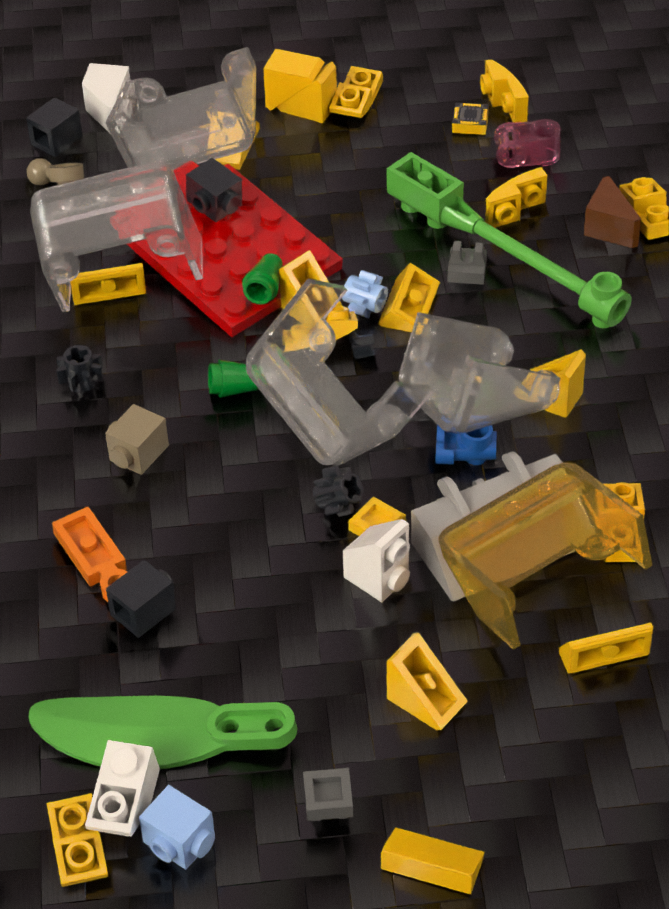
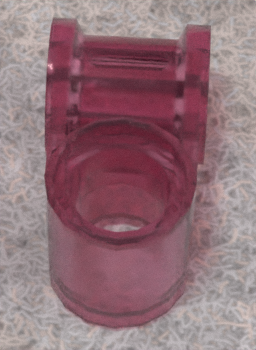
M542 119L530 122H507L498 126L494 132L495 143L499 146L496 151V158L498 163L506 168L532 165L548 166L560 159L561 127L556 121ZM508 132H512V140H511V141H509V134H508ZM510 149H512L513 158L509 157Z

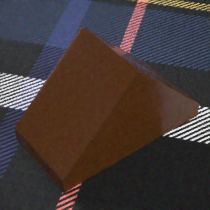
M610 176L603 177L586 207L584 236L629 248L638 247L641 218Z

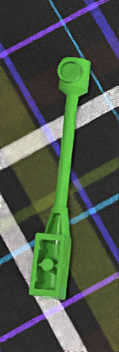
M412 152L387 168V192L401 201V208L405 212H420L427 217V223L432 228L439 229L449 226L471 234H478L579 294V308L592 315L593 324L599 328L616 326L627 314L632 297L621 289L622 280L617 274L600 272L586 282L484 222V219L463 200L464 182Z

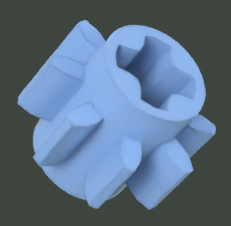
M364 270L360 271L359 277L351 275L347 279L342 291L343 301L350 303L348 306L349 311H355L356 315L366 318L370 317L371 311L379 313L383 309L388 296L387 287L380 285L383 277Z

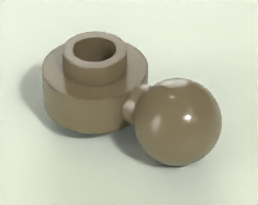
M38 158L29 163L27 177L35 185L57 182L58 188L78 186V180L84 179L83 163L52 165L48 160Z

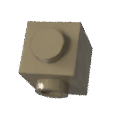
M135 404L118 421H114L105 433L109 460L120 468H127L140 475L169 446L166 418Z

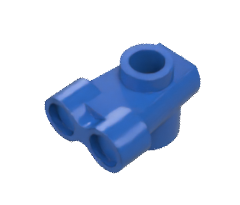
M470 418L461 425V428L455 427V424L437 423L436 464L454 465V461H467L472 465H480L486 462V460H496L497 431H493L491 423L483 418Z

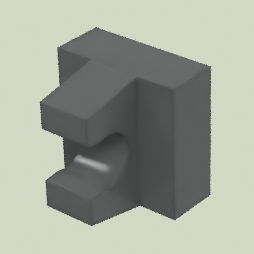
M454 241L450 251L447 282L484 285L487 250L484 249L483 243L476 242L475 249L461 248V241Z
M349 768L303 772L307 821L353 817Z

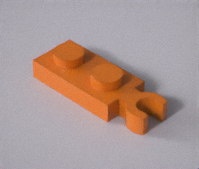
M85 507L52 522L53 533L88 585L91 587L100 583L102 596L108 602L106 588L127 573L125 571L127 570L126 560L91 509Z

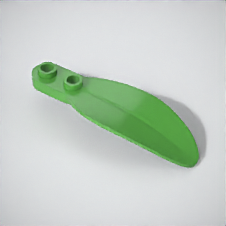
M177 696L71 697L40 701L35 703L29 710L31 727L45 742L64 754L101 767L108 740L152 747L160 769H168L202 761L224 751L280 749L290 744L297 734V724L292 709L279 702L231 703L218 706L205 700ZM231 730H237L235 733H227Z

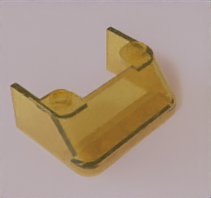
M560 463L546 469L446 527L438 538L442 556L476 616L513 650L521 645L513 617L516 600L514 593L509 589L510 587L572 550H575L582 557L591 560H602L622 550L645 570L653 566L643 514L574 463Z

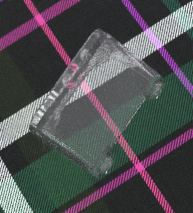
M248 47L232 51L224 57L221 71L225 80L168 97L160 83L152 78H138L125 83L105 123L127 167L132 173L141 177H151L172 171L188 161H194L199 164L206 162L212 157L218 159L243 152L252 145L256 132V66Z
M418 312L401 365L399 381L402 390L442 430L463 434L547 409L558 398L561 378L548 370L542 369L536 372L506 366L511 361L513 346L509 342L508 336L498 328Z

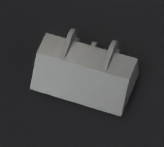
M513 451L503 454L502 461L509 472H505L485 482L482 478L472 482V487L459 491L456 483L450 477L439 479L437 485L444 497L411 510V543L451 601H456L598 542L577 480L556 454L524 465L517 453Z

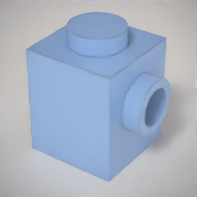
M170 785L139 816L143 842L150 846L152 852L159 859L167 863L173 861L185 870L197 857H204L214 843L215 832L212 812Z

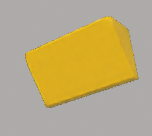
M142 263L69 275L74 305L146 294Z
M409 263L396 278L378 325L419 334L440 282L412 263Z
M651 623L570 641L559 647V654L568 673L650 654L653 626Z
M395 827L382 849L381 869L471 895L485 852Z

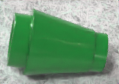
M272 253L265 254L244 276L242 281L245 297L252 303L266 304L277 296L280 282L279 269L283 267V262L279 256Z
M220 359L218 363H210L208 367L209 393L218 394L222 398L264 389V367Z

